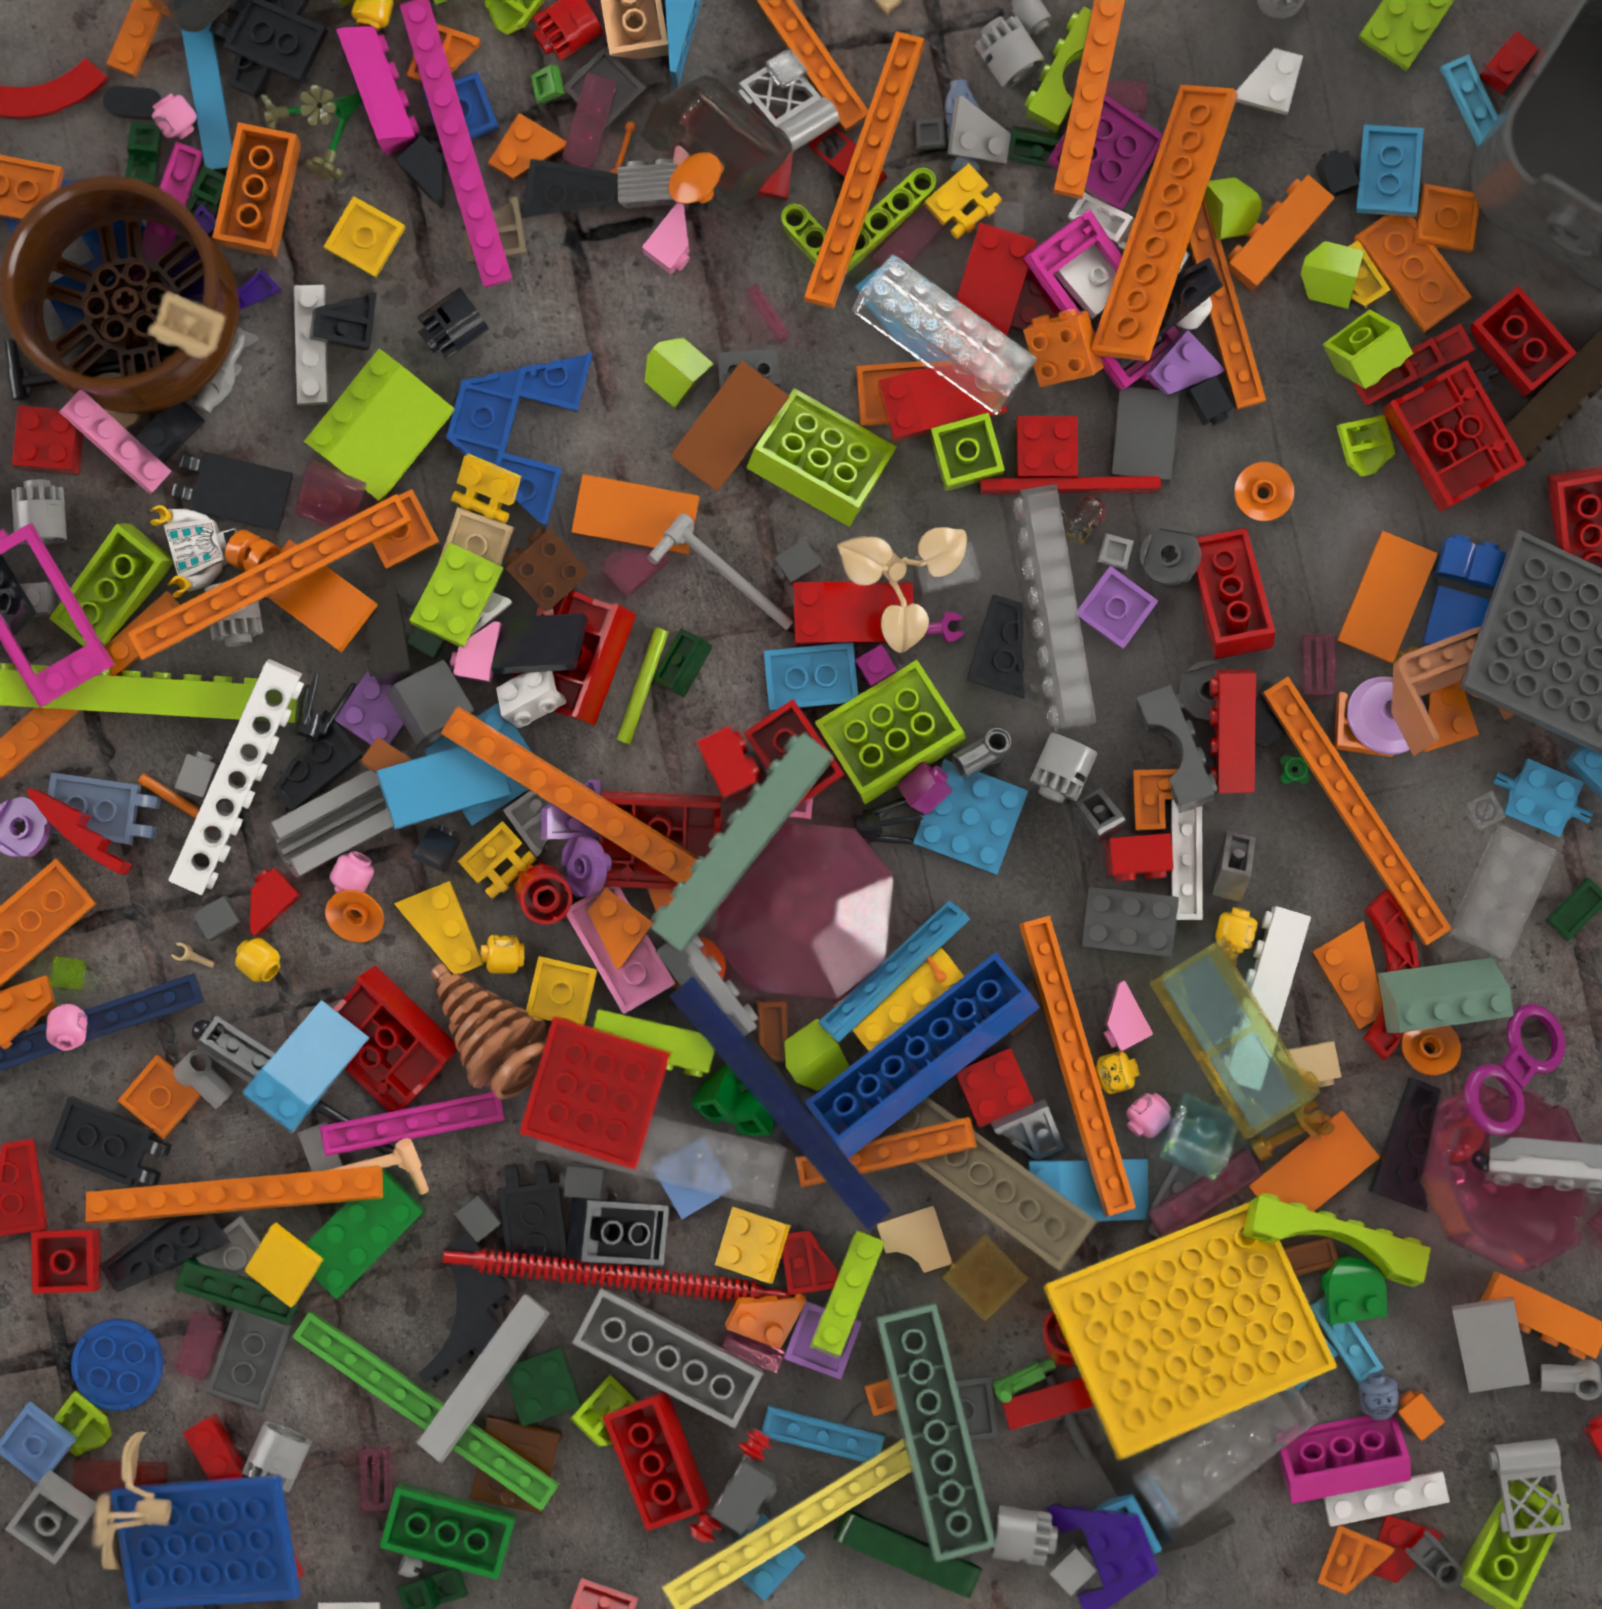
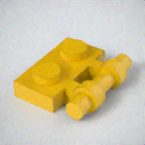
M968 163L927 198L924 205L943 226L953 219L957 225L950 232L956 239H959L963 234H969L976 228L975 224L984 216L989 217L995 212V207L1002 202V198L996 192L988 198L981 194L988 188V184ZM973 202L977 208L969 215H965L962 210Z
M467 454L463 458L457 484L467 488L466 493L463 494L455 491L451 501L459 504L462 509L470 512L473 510L484 515V517L506 524L509 519V513L501 510L502 503L510 506L515 502L522 476L474 455ZM478 493L490 497L489 504L477 500Z
M502 821L459 859L458 862L478 884L486 877L493 882L485 892L491 899H494L500 892L504 894L510 888L509 884L519 876L518 872L527 870V865L533 864L537 858L530 851L521 858L515 853L523 843ZM508 858L513 865L500 876L495 869Z

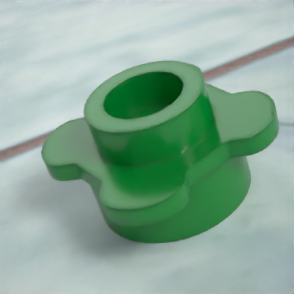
M1289 755L1281 757L1280 764L1282 765L1283 773L1280 776V780L1282 783L1299 782L1300 784H1306L1310 780L1308 765L1301 755L1299 757H1290ZM1297 767L1298 771L1293 772L1292 768Z

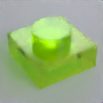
M54 956L50 986L83 990L87 960Z

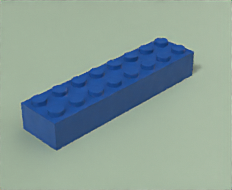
M995 952L805 1103L836 1145L850 1158L1040 1007L1027 988Z

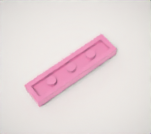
M79 390L59 411L61 415L68 419L71 424L147 493H153L172 472L83 390Z

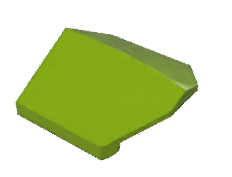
M485 0L484 2L490 12L495 28L509 35L525 28L545 0Z
M1236 177L1209 181L1205 192V199L1217 240L1247 236L1256 225L1262 211V201L1258 193Z
M1324 241L1305 257L1301 271L1308 299L1348 310L1364 251Z
M685 338L662 341L647 355L644 382L675 409L713 367L714 363Z
M1385 415L1336 426L1346 463L1360 477L1376 474L1387 460L1395 455Z
M818 1018L783 1041L787 1070L796 1083L815 1091L825 1087L850 1067L838 1043L819 1025Z
M608 1375L582 1402L570 1419L598 1447L611 1446L613 1443L602 1416L634 1402L636 1399L611 1375Z
M76 1391L53 1418L78 1438L69 1450L75 1457L82 1455L84 1452L103 1447L112 1436L107 1417Z

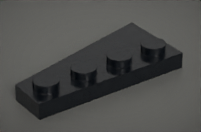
M213 1213L165 1217L102 1263L100 1268L113 1290L120 1292L183 1264L185 1258L193 1260L231 1242Z

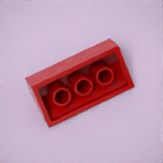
M659 1391L602 1416L646 1531L700 1513L711 1504L668 1393Z

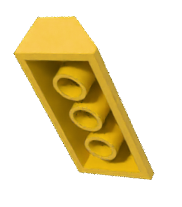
M941 947L931 957L939 970L946 973L947 977L944 982L939 983L935 980L934 971L928 962L925 961L852 1029L868 1052L964 977Z

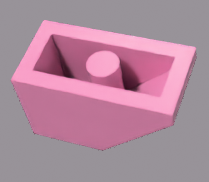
M681 203L675 204L642 246L643 254L670 275L676 269L681 271L690 259V256H688L690 251L684 204Z
M492 622L471 636L464 649L458 647V652H452L450 669L454 670L453 675L455 677L492 683L494 672L491 666L502 626L500 622Z
M1125 981L1116 984L1105 1021L1107 1031L1103 1032L1110 1047H1117L1118 1051H1123L1153 1035Z

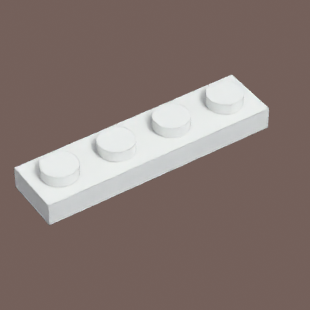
M324 285L294 286L297 404L299 406L329 404L327 343L309 339L313 310L316 307L326 305Z
M1172 799L1171 844L1174 870L1171 871V896L1180 897L1177 920H1203L1202 806L1179 814L1174 799Z
M1441 1470L1411 1476V1481L1323 1498L1328 1523L1331 1527L1450 1502L1444 1473Z

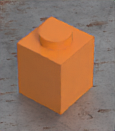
M1409 1390L1399 1397L1400 1408L1396 1413L1419 1440H1424L1445 1423L1426 1397L1418 1390L1413 1392Z

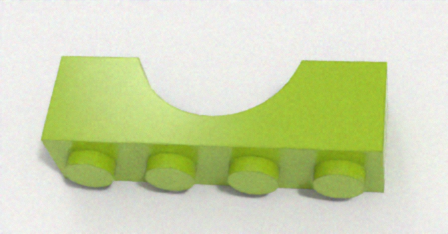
M1083 6L1079 15L1073 13L1066 27L1070 31L1065 40L1059 39L1052 55L1056 56L1051 66L1045 65L1038 79L1042 82L1037 92L1035 90L1031 91L1024 105L1028 107L1026 118L1056 134L1072 105L1073 99L1067 93L1063 83V72L1070 63L1082 57L1092 11Z
M858 1230L853 1234L838 1278L810 1343V1348L836 1359L841 1356L885 1241Z

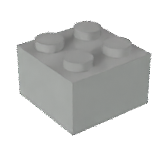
M48 1470L5 1530L47 1560L56 1564L95 1511L98 1503L51 1470Z

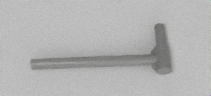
M681 513L663 534V539L647 556L652 564H657L672 545L686 543L785 630L794 622L693 535L694 522L685 513Z

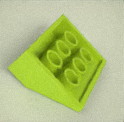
M379 348L304 442L376 500L382 502L455 409Z
M794 388L789 395V399L779 410L755 446L747 469L850 527L897 446Z
M918 660L910 663L815 722L864 804L869 803L898 785L920 763L924 762L931 765L967 742L963 729Z

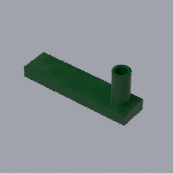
M196 1258L193 1260L184 1259L174 1284L176 1291L288 1325L291 1324L301 1299L300 1297L298 1302L290 1308L256 1280L199 1263Z

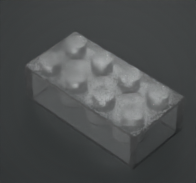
M1496 827L1451 924L1452 929L1448 931L1446 937L1498 961H1509L1558 851L1507 827Z

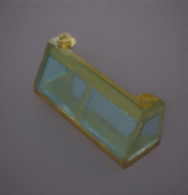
M1223 936L1168 968L1149 984L1247 1140L1314 1099L1320 1090L1318 1089L1319 1082L1314 1073L1298 1068L1235 966L1239 956L1235 945L1231 941L1227 942Z

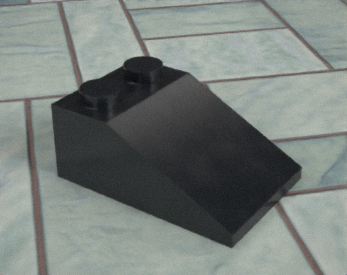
M572 1197L566 1257L581 1262L663 1266L670 1206L602 1198L595 1200Z

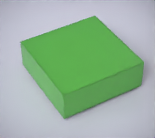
M551 64L531 75L538 104H545L565 94L558 65Z

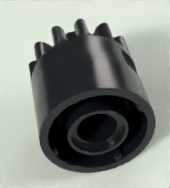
M460 287L417 316L423 325V328L418 333L433 354L440 350L446 359L489 330L477 309Z

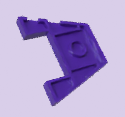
M201 204L196 210L194 218L206 234L211 237L214 232L216 219ZM197 249L168 275L173 278L201 258L199 250ZM263 269L258 271L238 289L240 311L282 291ZM205 278L199 280L179 296L202 306Z
M1058 1503L1051 1504L1046 1508L1048 1513L1052 1515V1525L1058 1527V1533L1079 1528L1083 1529L1102 1581V1587L1083 1590L1078 1594L1082 1609H1108L1159 1573L1137 1513L1105 1509L1101 1511L1087 1510L1086 1507L1082 1506L1071 1508L1064 1507Z

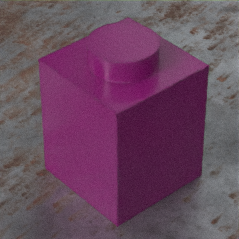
M882 644L855 660L857 668L870 688L897 672Z
M924 762L920 763L897 785L910 807L926 815L952 792V789L946 782L948 779L946 773L940 767H932Z

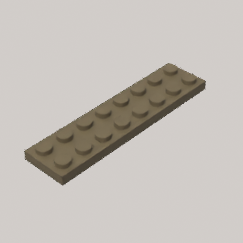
M926 1097L878 1136L881 1138L958 1120V1118L929 1097ZM974 1130L977 1148L914 1162L1059 1271L1064 1269L1097 1223L1094 1218Z

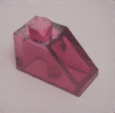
M624 549L620 553L614 551L604 560L603 563L606 566L602 570L628 599L672 560L668 552L657 564H652L647 558L651 553L649 550Z

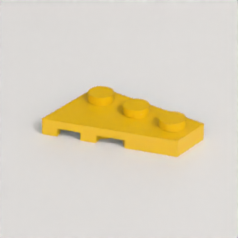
M451 881L394 903L453 974H462L484 965L480 963L479 951Z

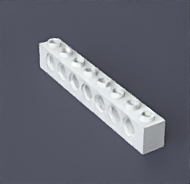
M271 659L266 661L171 873L169 882L201 896L206 888L212 890L219 873L214 872L218 861L224 863L231 846L226 845L230 834L236 836L243 822V819L238 817L242 807L248 809L255 795V792L251 791V787L255 780L261 781L268 766L263 763L267 752L273 754L280 738L275 736L279 725L285 727L292 711L287 709L291 698L297 700L304 686V683L299 681L302 673ZM268 690H279L283 696L282 702L279 704L271 703L267 698ZM260 716L267 718L270 722V729L268 731L258 730L255 726V718ZM246 744L254 745L258 750V756L256 758L246 757L243 754V746ZM234 771L243 773L246 783L241 786L235 785L231 781V773ZM220 799H229L234 805V810L229 813L223 812L218 806V801ZM209 826L218 827L222 834L221 838L217 840L209 838L206 828ZM197 853L207 855L209 865L205 867L197 865L194 855Z

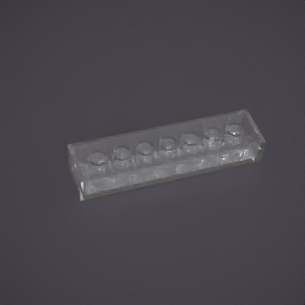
M1057 484L1023 489L1020 491L1017 499H1015L1013 513L1015 521L1021 522L1018 543L1020 551L1025 550L1026 552L1025 562L1022 563L1025 580L1030 579L1031 588H1029L1030 591L1027 592L1029 608L1035 609L1036 617L1032 621L1035 639L1040 638L1041 647L1037 650L1038 663L1040 668L1045 667L1046 677L1042 680L1043 693L1045 698L1050 697L1051 706L1047 709L1048 723L1050 727L1055 726L1056 733L1091 728L1097 722Z
M655 1116L652 1117L636 1170L539 1139L535 1150L542 1154L772 1210L775 1208L788 1154L787 1148Z

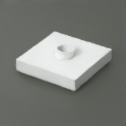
M1093 244L1055 272L1054 275L1085 311L1088 310L1091 319H1094L1104 311L1116 272L1096 245Z

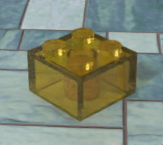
M985 1233L976 1239L941 1274L942 1278L985 1322L1028 1280V1277Z

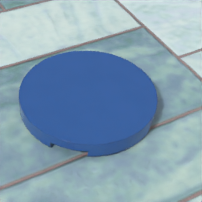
M110 1319L93 1326L79 1339L71 1360L73 1381H75L80 1392L92 1405L108 1411L128 1410L146 1401L160 1384L164 1370L163 1352L157 1338L142 1324L128 1319Z

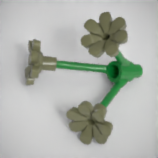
M313 85L311 86V93L302 92L300 99L307 103V105L287 108V106L275 107L271 100L268 99V95H261L266 108L264 115L268 129L276 130L277 119L289 118L290 114L302 113L303 116L310 115L308 123L312 126L317 125L320 120L324 125L332 121L330 113H334L340 119L329 149L325 150L322 159L314 156L312 160L307 159L304 164L312 172H320V177L324 180L329 181L331 176L333 179L340 181L342 170L335 168L333 164L337 155L335 150L345 125L351 117V113L356 110L357 105L363 102L360 93L346 94L338 100L332 101L334 96L332 91L326 89L322 92L320 86Z

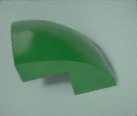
M751 1052L734 1058L716 1070L701 1085L690 1103L701 1115L714 1124L725 1121L735 1125L737 1133L752 1136H767L771 1134L775 1115L773 1085L771 1078Z

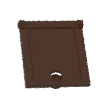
M490 1415L487 1416L485 1419L486 1433L551 1477L558 1443L562 1438L561 1431L535 1425L522 1427L521 1422ZM478 1467L476 1468L470 1495L471 1499L543 1514V1510H538L510 1489H505L507 1488L483 1470Z

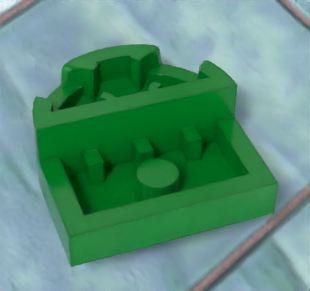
M1343 1256L1333 1261L1334 1265L1327 1274L1322 1275L1320 1281V1290L1325 1293L1326 1322L1330 1325L1388 1317L1386 1283L1379 1270L1358 1256Z

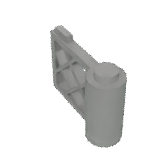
M782 59L779 62V68L786 67L787 59ZM789 59L787 70L790 73L794 70L795 64ZM776 60L740 82L738 86L740 90L737 94L747 107L753 105L775 132L773 139L776 146L781 151L785 150L788 153H792L838 124L839 115L832 102L827 98H822L798 68L791 75V81L773 78L774 72L777 71ZM756 83L769 85L767 96L755 94L750 87ZM772 86L788 88V99L771 97ZM793 89L805 91L810 99L805 102L791 100ZM769 104L787 107L786 114L775 119L769 111Z
M1550 1438L1494 1445L1493 1451L1488 1452V1460L1491 1470H1496L1499 1477L1505 1512L1499 1513L1502 1532H1508L1509 1538L1571 1531L1560 1469V1450L1556 1439ZM1554 1476L1556 1490L1550 1498L1536 1488L1542 1477ZM1536 1478L1532 1484L1525 1480ZM1519 1480L1529 1488L1520 1501L1509 1494L1507 1481ZM1532 1491L1546 1501L1538 1515L1523 1505ZM1556 1496L1558 1498L1559 1505L1553 1501ZM1511 1502H1513L1516 1505L1513 1511ZM1550 1505L1560 1512L1562 1525L1550 1526L1541 1519ZM1519 1509H1522L1534 1519L1528 1529H1515L1513 1517ZM1537 1522L1544 1526L1540 1528H1534Z

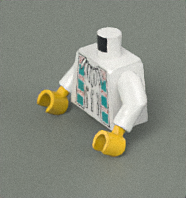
M162 505L151 508L150 512L156 511L161 517L160 520L154 519L150 521L152 525L158 526L165 521L168 523L164 525L178 575L171 579L168 586L177 584L181 589L175 591L173 597H181L186 590L190 592L210 586L222 572L223 566L227 564L225 549L230 538L237 532L236 528L220 532L217 523L214 520H210L205 514L188 509L167 510Z

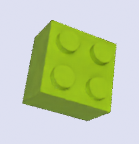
M1370 309L1322 344L1336 372L1364 389L1378 383L1382 376L1392 369L1401 366L1405 359L1413 354L1399 325Z
M989 413L931 428L929 436L945 492L979 483L982 479L1003 476L1005 468Z

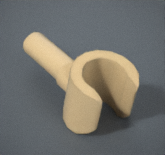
M176 943V945L184 947L185 954L182 957L171 954L175 960L183 962L190 960L209 968H214L215 961L193 952L192 947L188 944Z

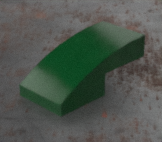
M131 122L127 144L129 157L125 174L127 178L137 179L154 186L157 185L162 132L157 125Z
M206 166L203 167L190 191L193 195L186 206V209L194 217L196 216V210L202 204L215 219L217 218L226 176Z
M452 1567L396 1588L403 1609H434L438 1605L461 1599L468 1595L461 1571Z

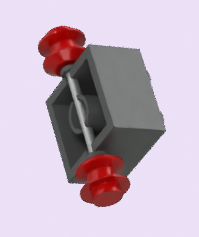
M756 1428L753 1432L746 1431L749 1436L746 1443L739 1442L740 1449L744 1453L742 1459L715 1500L712 1509L697 1513L696 1515L699 1518L697 1523L688 1524L692 1529L690 1534L703 1543H706L707 1540L714 1542L715 1539L712 1532L714 1529H722L720 1521L741 1535L746 1528L752 1530L760 1517V1505L762 1502L768 1504L777 1490L775 1472L757 1462L765 1460L762 1454L764 1448H772V1445L768 1443L770 1437Z

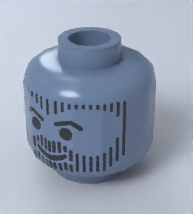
M1370 1373L1368 1379L1363 1380L1359 1384L1361 1409L1365 1414L1370 1415L1371 1419H1389L1400 1408L1397 1381L1387 1377L1385 1373Z

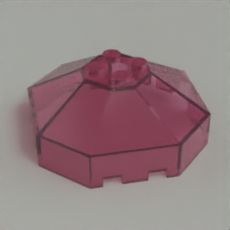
M785 822L718 907L714 944L752 991L839 999L885 961L893 874L854 828Z
M1481 1082L1479 1087L1481 1108L1490 1119L1503 1123L1510 1113L1509 1095H1504L1496 1088H1491ZM1464 1089L1437 1104L1422 1185L1447 1240L1513 1273L1540 1268L1580 1244L1581 1232L1577 1231L1576 1228L1578 1217L1585 1216L1588 1193L1581 1188L1561 1191L1555 1189V1186L1543 1185L1540 1188H1528L1522 1183L1496 1185L1493 1181L1484 1180V1172L1476 1170L1472 1165L1471 1159L1476 1150L1485 1148L1489 1136L1495 1135L1484 1132L1474 1123L1468 1114L1464 1101ZM1530 1089L1522 1091L1525 1102L1524 1115L1520 1125L1511 1134L1502 1136L1583 1143L1568 1109L1560 1105L1551 1106L1545 1103L1543 1096Z

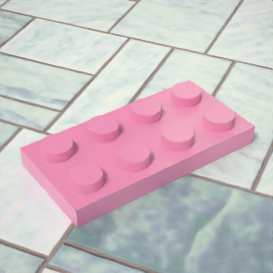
M606 887L630 905L620 887ZM599 895L587 896L571 905L566 916L622 1013L630 1012L676 985L667 967L655 952L656 948L647 934L622 968L618 970L614 966L587 912Z

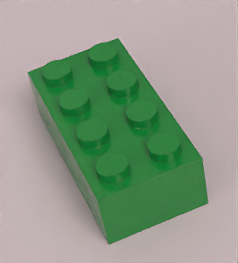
M383 1168V1198L348 1201L305 1244L324 1259L313 1277L335 1299H338L427 1210L386 1168Z
M400 1482L395 1489L380 1548L498 1580L502 1573L517 1514Z

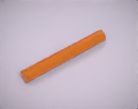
M143 773L137 783L196 819L200 811L198 806L149 775ZM209 826L208 828L215 830L216 826Z

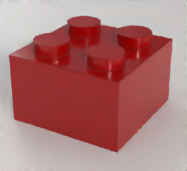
M18 405L12 465L20 471L80 476L84 434L59 413L61 409Z
M1018 416L1015 422V478L1078 477V416Z
M1171 833L1109 838L1104 841L1107 877L1115 876V882L1133 881L1138 874H1145V880L1167 877L1166 872L1174 870Z
M1009 1047L968 1064L955 1074L975 1123L979 1128L1034 1104L1012 1049Z
M100 1228L45 1229L31 1232L32 1294L94 1292L101 1289Z

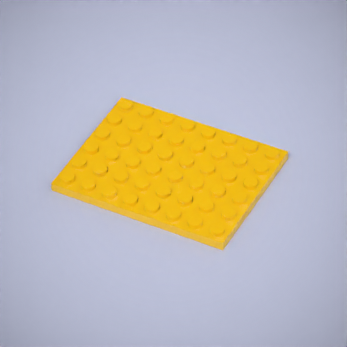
M1250 1202L1043 1286L1118 1460L1337 1368L1280 1240L1269 1244L1243 1236Z

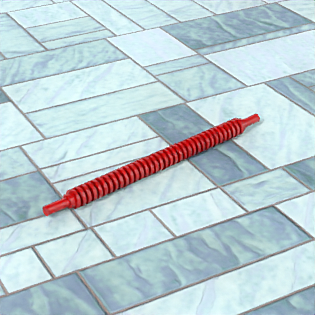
M482 1249V1252L475 1251V1254L444 1250L443 1263L473 1266V1269L479 1270V1273H484V1267H486L487 1274H492V1268H494L495 1275H500V1269H503V1276H508V1270H511V1277H516V1271H519V1278H523L524 1272H527L528 1279L532 1278V1273H535L536 1280H539L540 1274H543V1280L545 1281L548 1280V1275H551V1281L553 1282L556 1281V1276H559V1282L562 1283L564 1277H567L566 1283L570 1284L572 1278H575L574 1284H579L580 1279H583L582 1285H587L589 1279L590 1286H595L597 1280L598 1287H603L604 1281H606V1288H611L612 1282H614V1289H619L620 1283H622V1290H627V1286L630 1284L631 1291H635V1287L638 1285L639 1292H643V1288L646 1286V1292L648 1293L654 1287L653 1293L658 1294L661 1288V1294L666 1295L667 1289H669V1295L673 1296L675 1290H677V1296H682L683 1291H685V1297H690L691 1292H693V1298H698L700 1292L701 1299H706L707 1293H709V1300H714L716 1294L717 1301H721L724 1295L725 1302H729L732 1296L733 1303H736L738 1297L760 1299L764 1296H777V1299L791 1298L787 1290L762 1288L761 1284H756V1281L753 1280L750 1281L748 1286V1280L745 1279L742 1280L740 1285V1279L735 1278L734 1284H732V1278L727 1277L726 1283H724V1277H719L718 1282H716V1276H711L709 1281V1276L703 1275L701 1281V1274H696L693 1280V1273H688L687 1279H685V1272H680L679 1278H677L676 1271H672L671 1277H669L668 1270H664L663 1276H661V1270L656 1269V1273L653 1275V1269L648 1268V1272L645 1274V1268L641 1267L640 1272L637 1273L638 1268L634 1266L632 1267V1272H629L630 1266H625L624 1271H622V1265H617L616 1270H614V1264H609L608 1269H606V1263H601L599 1269L598 1262H593L592 1268H590V1262H585L584 1267H582V1262L578 1260L576 1266H574V1259H569V1264L566 1265V1258H561V1263L558 1264L557 1257H554L553 1263H550L549 1256H546L545 1262H542V1256L540 1255L537 1256V1261H534V1255L530 1254L529 1260H526V1254L522 1253L521 1259H518V1253L515 1252L513 1258H510V1252H506L505 1257H502L503 1251H498L497 1256H494L495 1250H490L488 1256L486 1255L487 1249Z

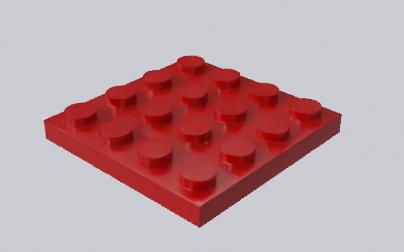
M553 1016L519 1133L636 1170L672 1052L560 1016Z

